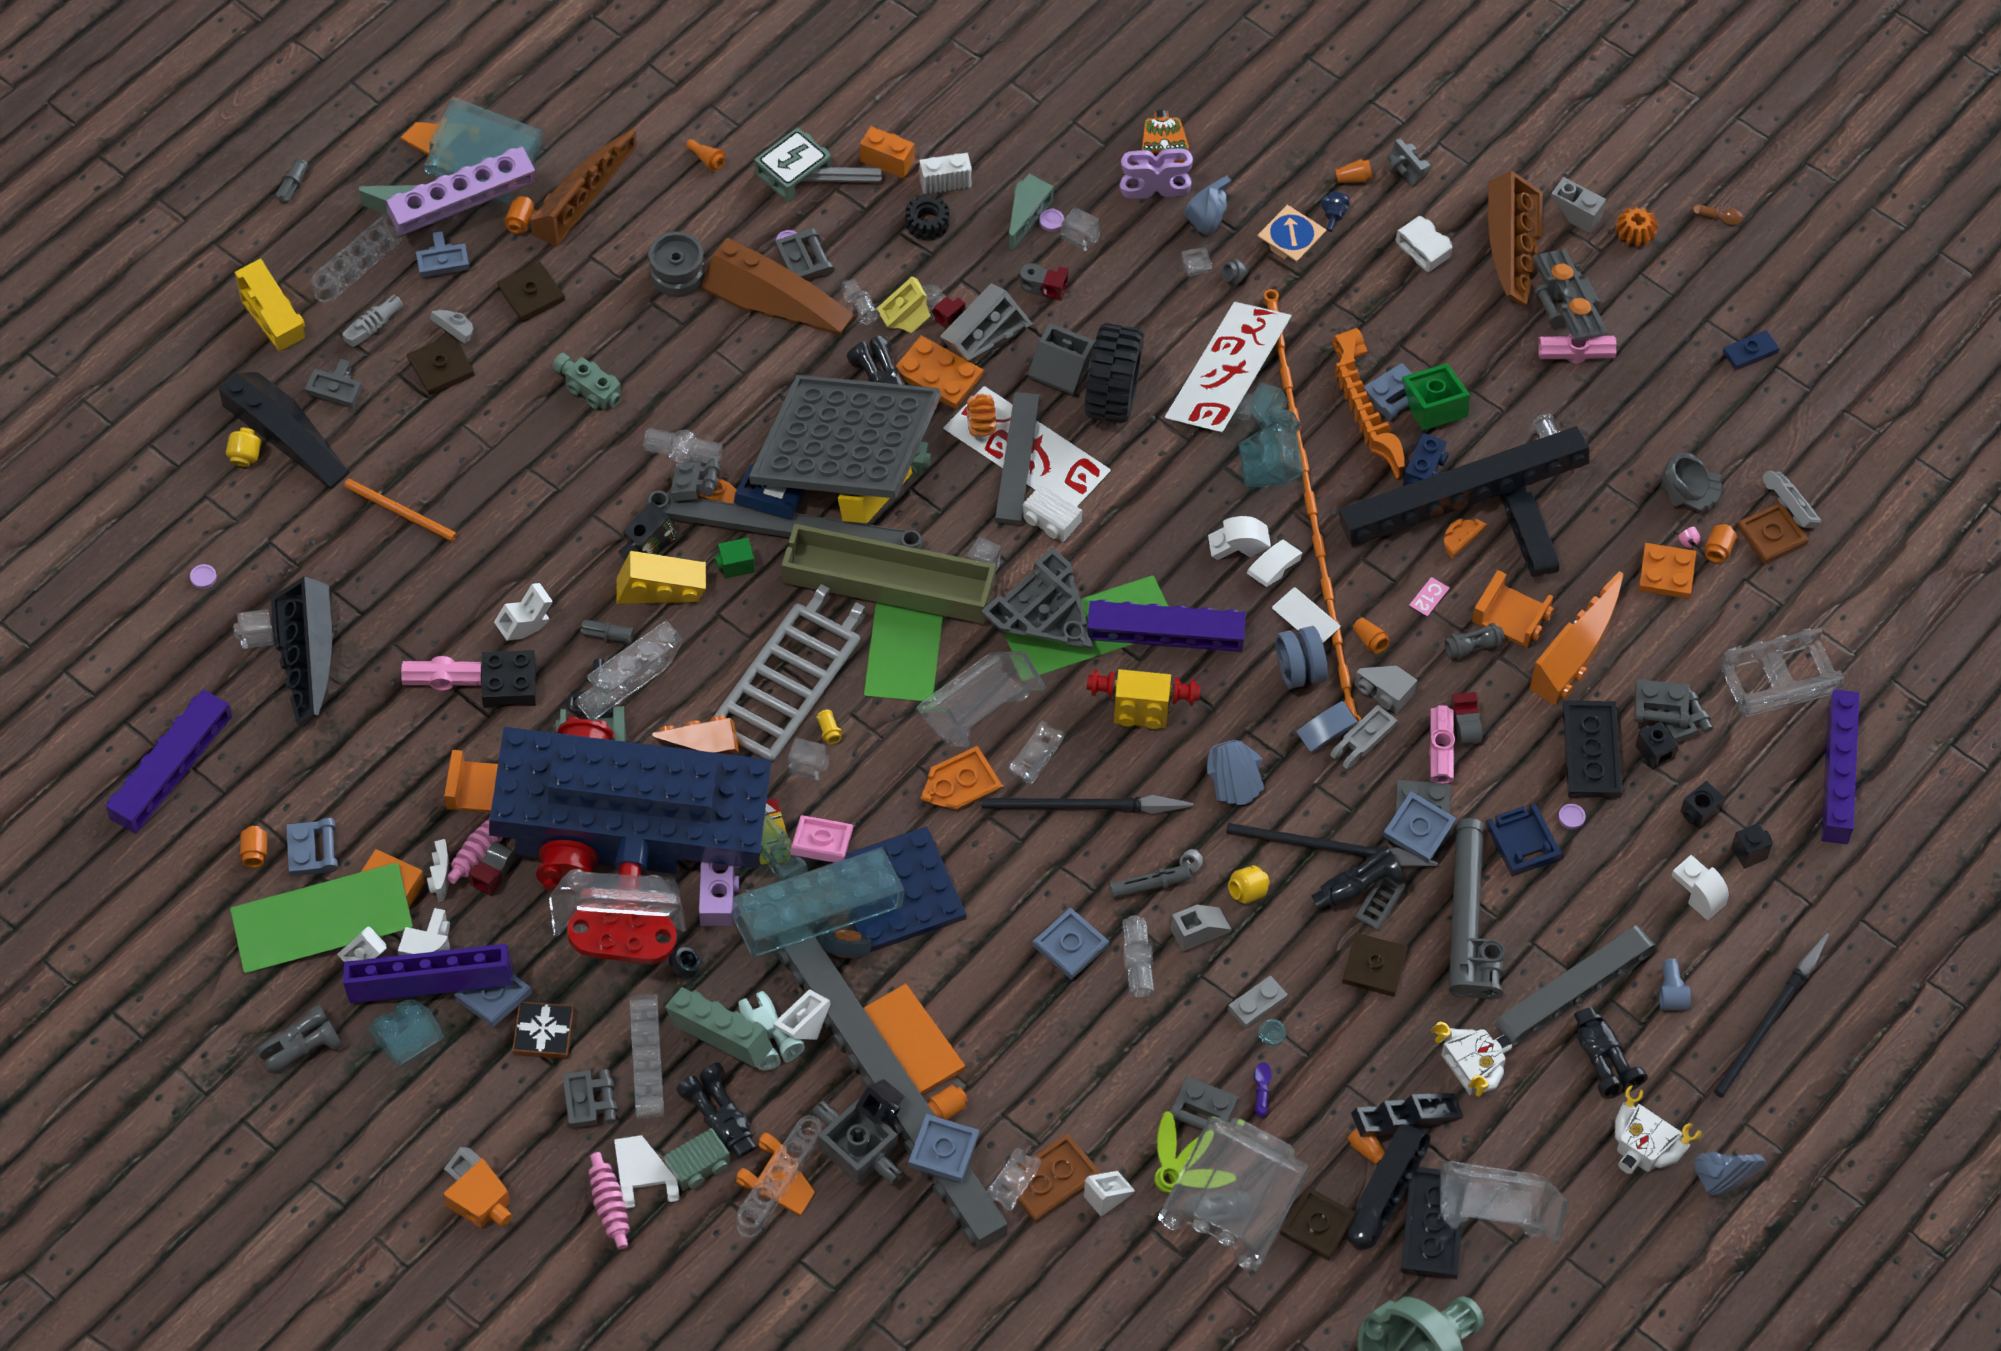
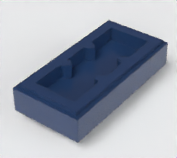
M1767 330L1723 348V354L1735 371L1779 352L1778 345Z

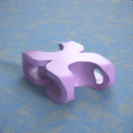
M1165 149L1157 156H1154L1152 152L1147 150L1127 152L1121 159V167L1126 175L1121 179L1120 191L1124 197L1130 199L1148 198L1155 191H1158L1164 197L1184 196L1191 189V180L1187 173L1192 167L1193 157L1186 149ZM1177 159L1185 160L1184 163H1174ZM1134 161L1139 165H1130L1128 163ZM1176 182H1181V183H1183L1184 185H1182V186H1177V185H1175L1174 183H1176ZM1131 184L1138 185L1136 188L1133 189L1127 187Z

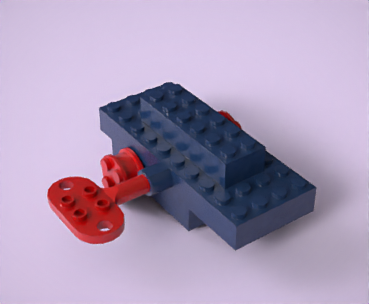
M569 717L566 719V722L559 725L557 733L504 727L489 819V836L516 839L515 855L539 857L542 864L539 865L536 876L547 891L572 892L573 894L582 895L586 893V890L593 887L596 877L593 868L596 865L613 866L619 871L616 899L613 904H587L578 908L570 916L567 924L568 941L572 948L581 955L642 964L659 963L671 955L677 940L676 928L672 921L662 913L644 910L637 906L640 877L645 871L676 874L678 859L758 869L771 760L616 741L614 732L608 727V723L601 720L592 721ZM578 924H583L588 928V931L580 934L575 932L573 928ZM660 934H665L670 938V941L662 944L656 941L655 938Z

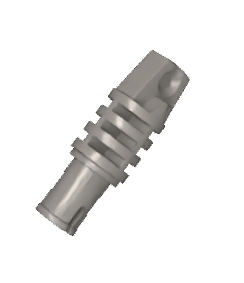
M392 295L380 306L371 307L369 311H366L364 315L356 319L342 333L343 340L350 346L355 347L369 339L387 324L388 319L394 313L403 308L400 298Z

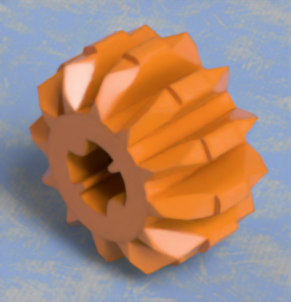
M1637 206L1633 210L1626 207L1624 212L1618 216L1615 227L1616 233L1619 234V241L1626 240L1627 246L1632 243L1637 248L1640 246V243L1647 246L1650 240L1656 237L1658 223L1654 219V213H1647L1646 207L1643 210H1639Z
M985 394L970 396L966 406L969 433L972 436L978 437L993 435L996 430V408L993 397Z

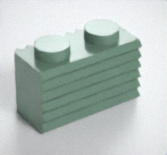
M712 1128L664 1156L665 1165L677 1179V1183L682 1191L689 1187L690 1189L699 1187L706 1177L713 1173L714 1175L723 1173L728 1168V1164L731 1163L730 1153Z

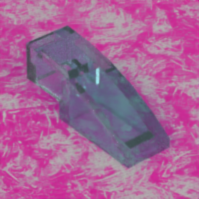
M765 810L760 854L785 889L789 890L810 878L807 864L800 856L790 855L792 841Z

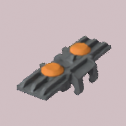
M1566 249L1533 255L1535 264L1545 284L1536 287L1534 293L1541 300L1549 316L1548 321L1550 325H1567L1574 341L1607 335L1608 331L1598 314L1600 311V301L1588 277L1581 275L1580 271L1577 272ZM1552 297L1556 301H1565V304H1562L1560 307V312L1557 311L1551 299Z

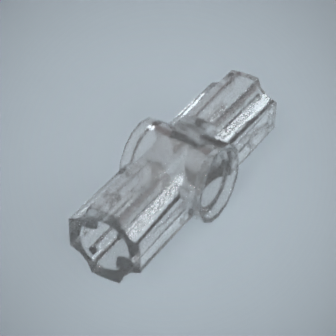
M649 428L645 433L643 450L669 455L677 463L692 460L707 464L711 458H717L720 463L723 444L699 439L694 433L687 430H678L676 433Z
M1139 915L1129 916L1127 919L1122 920L1125 945L1123 946L1125 970H1128L1130 996L1144 999L1154 995L1151 969L1153 968L1151 944H1148L1145 918H1141Z

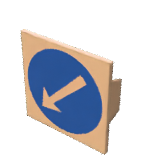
M1286 205L1258 234V237L1267 242L1271 251L1283 259L1290 257L1297 262L1327 230L1289 205Z

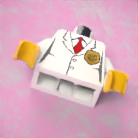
M1438 1022L1430 1030L1438 1034L1435 1038L1436 1043L1439 1044L1442 1041H1446L1441 1055L1470 1096L1475 1093L1477 1097H1480L1483 1092L1492 1091L1497 1088L1504 1074L1503 1068L1506 1059L1503 1054L1512 1049L1511 1042L1506 1035L1492 1040L1484 1029L1478 1031L1452 1029L1444 1022Z
M1633 1085L1628 1087L1625 1093L1627 1101L1622 1103L1615 1119V1139L1619 1142L1617 1151L1624 1156L1618 1163L1619 1167L1624 1172L1632 1174L1637 1166L1650 1172L1655 1167L1663 1168L1677 1163L1690 1147L1689 1142L1696 1141L1701 1137V1131L1698 1130L1693 1137H1690L1688 1131L1693 1124H1686L1681 1132L1642 1105L1638 1104L1635 1107V1102L1642 1099L1643 1091H1640L1637 1099H1633L1630 1096V1090Z

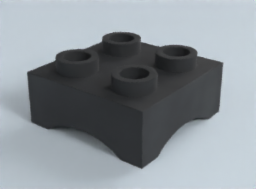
M534 650L482 652L483 708H493L504 704L536 706V658Z

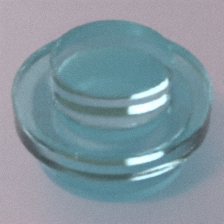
M1269 1019L1261 1024L1259 1037L1263 1043L1269 1046H1276L1285 1040L1286 1028L1279 1020Z

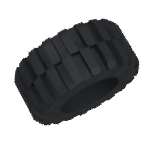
M1110 323L1100 325L1094 344L1085 395L1084 412L1089 418L1120 424L1129 420L1138 384L1144 344V333L1140 329Z

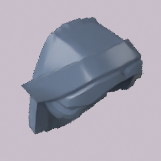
M1228 176L1219 179L1200 191L1184 209V217L1192 223L1198 232L1204 235H1213L1222 220L1223 213L1227 207L1226 194L1224 192L1231 183V179Z
M1232 740L1214 745L1209 752L1207 772L1214 781L1216 799L1218 801L1243 805L1253 801L1252 799L1258 796L1260 791L1264 790L1258 770L1262 758L1242 741Z
M1717 1152L1698 1154L1694 1161L1695 1172H1697L1705 1191L1712 1196H1720L1739 1187L1767 1165L1765 1159L1758 1154L1737 1155L1735 1157L1733 1155L1726 1156Z

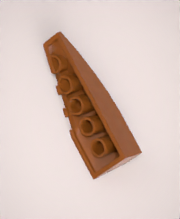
M629 130L589 156L556 187L552 194L549 193L546 196L543 205L538 211H534L530 218L533 236L558 247L637 147L636 131Z
M1511 170L1488 181L1489 237L1495 267L1506 295L1521 306L1527 305L1531 287L1529 276L1535 269L1533 255L1538 254L1539 247L1536 244L1537 240L1542 237L1543 192Z
M727 237L713 254L701 285L702 290L744 311L751 312L755 310L763 312L764 316L774 318V315L787 318V322L810 324L811 328L838 335L844 332L854 318L851 312L810 282L770 258Z

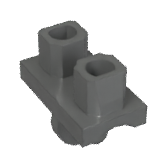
M1397 139L1394 141L1392 151L1386 157L1391 162L1388 170L1391 174L1400 173L1411 187L1417 186L1420 179L1427 176L1431 165L1427 160H1419L1416 157L1417 149L1412 143L1405 144L1401 139Z

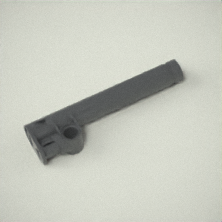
M1465 818L1457 822L1449 992L1459 997L1497 999L1503 995V988L1499 983L1500 976L1503 974L1505 950L1503 945L1496 940L1478 938L1483 823L1477 819ZM1486 955H1493L1496 959H1490Z

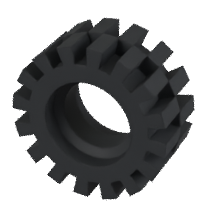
M924 194V198L918 195L916 196V201L911 199L909 205H906L905 226L906 230L908 229V233L910 235L914 234L916 239L922 236V241H926L927 237H930V240L933 241L935 240V235L941 238L942 232L946 233L947 227H949L948 204L943 203L944 199L940 197L936 200V195L933 194L931 198H928V194ZM933 214L937 218L932 221H922L918 216Z

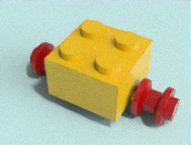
M1119 669L1118 679L1115 682V672L1113 671L1108 676H1100L1098 670H1093V675L1088 674L1086 690H1091V696H1095L1098 691L1106 692L1108 698H1112L1114 687V691H1116L1114 723L1127 727L1136 725L1146 726L1150 729L1166 728L1169 696H1172V693V704H1177L1179 699L1187 700L1189 706H1193L1194 701H1199L1201 685H1195L1196 680L1192 679L1189 684H1181L1179 678H1175L1173 688V685H1170L1171 674Z

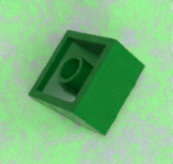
M1448 363L1402 377L1411 414L1423 431L1468 417L1470 394Z

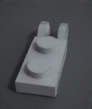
M1767 471L1763 475L1766 487L1775 490L1779 495V502L1784 507L1790 509L1794 514V521L1803 528H1817L1822 523L1819 516L1782 472Z
M1377 705L1343 736V740L1332 750L1330 756L1338 759L1350 747L1353 752L1343 762V766L1346 769H1350L1357 763L1360 757H1364L1397 726L1398 720Z

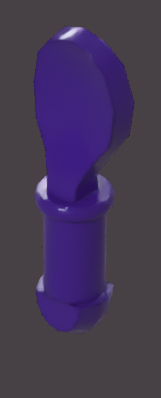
M1265 1062L1258 1064L1254 1071V1081L1259 1087L1255 1091L1257 1093L1255 1113L1258 1117H1264L1268 1112L1267 1097L1269 1089L1266 1087L1271 1081L1272 1073L1270 1066Z

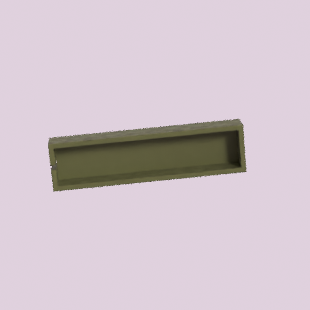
M794 524L789 547L786 549L782 562V583L816 590L822 584L830 588V593L984 624L985 621L981 611L990 603L996 579L995 564Z

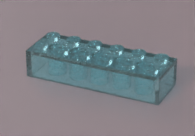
M883 847L735 896L733 897L731 915L752 958L900 908L902 907L905 890Z

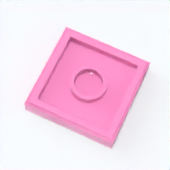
M801 815L790 855L843 864L851 839L853 825Z

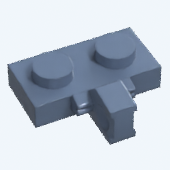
M443 232L433 233L435 246L429 247L428 250L416 251L420 278L470 269L465 243L452 246L451 244H445Z

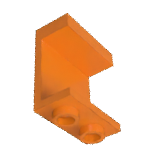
M1497 570L1474 608L1472 622L1482 627L1495 623L1497 627L1500 626L1502 628L1505 638L1528 648L1532 640H1538L1543 630V627H1541L1544 621L1548 622L1554 612V608L1551 607L1553 596L1548 595L1544 603L1536 601L1505 586L1507 574Z
M452 750L444 795L446 808L491 813L498 764L464 761L463 751Z

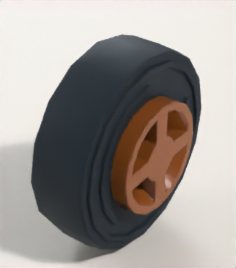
M852 930L828 931L823 936L822 948L839 957H864L870 953L871 939Z

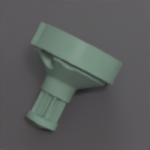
M1464 1296L1457 1297L1450 1302L1447 1309L1442 1312L1437 1311L1426 1302L1412 1297H1402L1395 1303L1389 1300L1363 1320L1358 1333V1351H1463L1461 1340L1466 1336H1473L1480 1331L1484 1324V1317L1479 1306L1473 1300Z

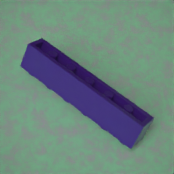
M1107 600L1090 601L1087 632L1091 641L1243 652L1246 612H1239L1234 609L1222 611L1213 610L1208 607L1195 609L1181 605L1168 607L1155 603L1141 605L1133 602L1115 603Z
M204 689L198 696H194L184 713L175 718L169 731L165 735L160 736L150 754H146L142 758L135 772L126 777L121 789L111 795L106 805L110 820L136 834L232 718L229 704Z
M1833 689L1828 703L1821 841L1848 844L1854 828L1860 692Z
M507 944L344 962L343 985L350 1003L513 985V962Z

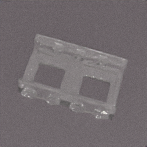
M667 620L587 675V679L593 684V687L577 697L575 703L590 720L594 721L670 667L683 638Z
M1821 628L1813 630L1804 629L1794 635H1781L1774 640L1767 642L1758 641L1750 646L1740 649L1737 647L1731 648L1723 653L1720 668L1743 718L1832 694L1833 689L1841 690L1844 676L1841 670L1835 672L1820 641L1823 632ZM1808 649L1821 675L1801 681H1794L1782 655ZM1756 661L1761 662L1772 688L1746 694L1734 667Z

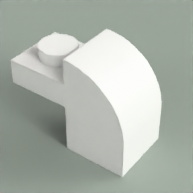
M1248 516L1226 519L1223 521V528L1208 535L1211 556L1216 560L1237 550L1248 557H1252L1271 547L1267 525L1256 518Z
M540 583L531 584L521 602L504 604L494 623L507 641L526 638L539 631L549 621L546 612L553 601Z
M1690 855L1673 870L1671 876L1691 893L1688 904L1707 921L1726 905L1729 897L1727 885L1713 867L1708 870Z
M434 908L427 932L406 927L398 954L408 955L450 950L447 936L450 922L446 919L445 910Z

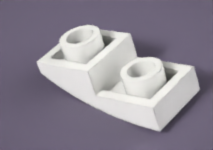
M1281 540L1260 556L1248 569L1247 574L1267 587L1281 579L1285 569L1299 562L1302 552L1285 540Z
M445 839L434 841L436 852H432L434 866L430 867L432 877L427 878L430 894L436 893L438 902L444 901L449 886L447 876L450 873V865Z

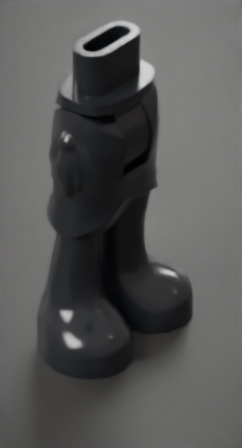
M876 336L870 340L869 347L865 341L860 342L847 353L846 357L851 365H862L869 382L905 385L898 367L894 366L890 357L892 343L889 337ZM871 352L877 357L884 371H878Z
M1386 845L1358 867L1352 865L1349 870L1328 880L1320 886L1321 891L1311 895L1318 910L1327 905H1330L1332 908L1334 907L1333 903L1336 905L1345 903L1366 891L1367 887L1380 879L1388 877L1398 885L1407 882L1389 846Z
M1593 1007L1585 1008L1574 1014L1577 1021V1038L1579 1039L1580 1046L1586 1051L1591 1063L1596 1068L1600 1079L1597 1087L1602 1098H1615L1621 1094L1622 1089L1626 1093L1627 1088L1633 1085L1630 1090L1631 1092L1646 1082L1648 1078L1646 1071L1642 1067L1631 1068L1622 1054L1623 1048L1612 1028L1603 1020L1600 1014L1595 1012ZM1607 1056L1610 1057L1618 1077L1614 1076L1605 1060Z
M716 1062L710 1064L701 1072L700 1081L696 1076H690L678 1084L676 1091L681 1098L695 1104L704 1115V1122L714 1130L723 1145L727 1146L728 1151L733 1150L738 1158H742L754 1151L757 1146L752 1140L751 1124L747 1116L742 1111H739L722 1085L725 1074L724 1068L721 1063ZM701 1083L721 1108L718 1112L706 1097Z

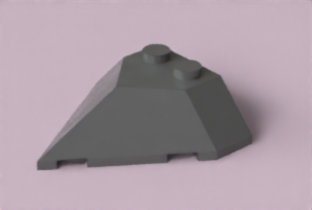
M1053 547L1034 563L1032 573L1004 598L998 595L981 611V614L1001 631L1089 649L1093 647L1088 636L1087 623L1078 589L1075 586L1071 563Z

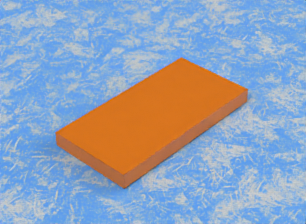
M906 983L863 1008L921 1095L966 1070L963 1061Z

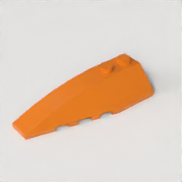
M1619 571L1602 588L1599 595L1600 599L1595 596L1589 602L1586 611L1581 610L1576 615L1575 622L1573 624L1569 622L1536 661L1530 690L1556 706L1562 698L1564 700L1567 699L1573 690L1572 685L1576 680L1580 682L1588 671L1587 666L1596 654L1612 619L1623 578L1622 572Z

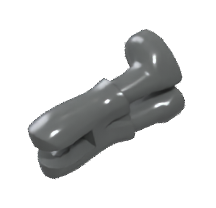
M316 1004L310 1008L307 1016L297 1024H292L283 1033L265 1041L256 1049V1052L261 1059H267L265 1068L269 1073H273L285 1068L299 1057L310 1054L309 1051L317 1046L325 1044L332 1050H337L343 1045L319 1004ZM313 1029H317L316 1031H314L313 1033L309 1034L307 1037L304 1038L303 1035Z

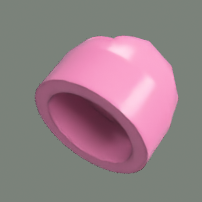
M1695 527L1684 530L1677 537L1680 543L1688 549L1693 548L1691 543L1695 542L1698 545L1700 542V535Z

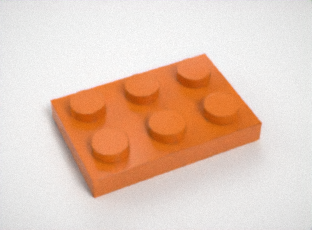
M922 335L895 366L898 367L903 381L912 386L940 388L941 397L939 401L955 410L984 376L982 368Z

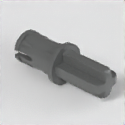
M295 159L288 174L283 176V183L276 194V199L280 203H288L295 190L300 188L301 179L309 167L304 160Z
M584 620L581 625V634L602 638L605 642L613 640L631 644L634 628L612 625L610 621L606 624Z

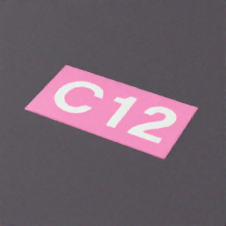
M1431 577L1409 606L1428 616L1449 590V587Z

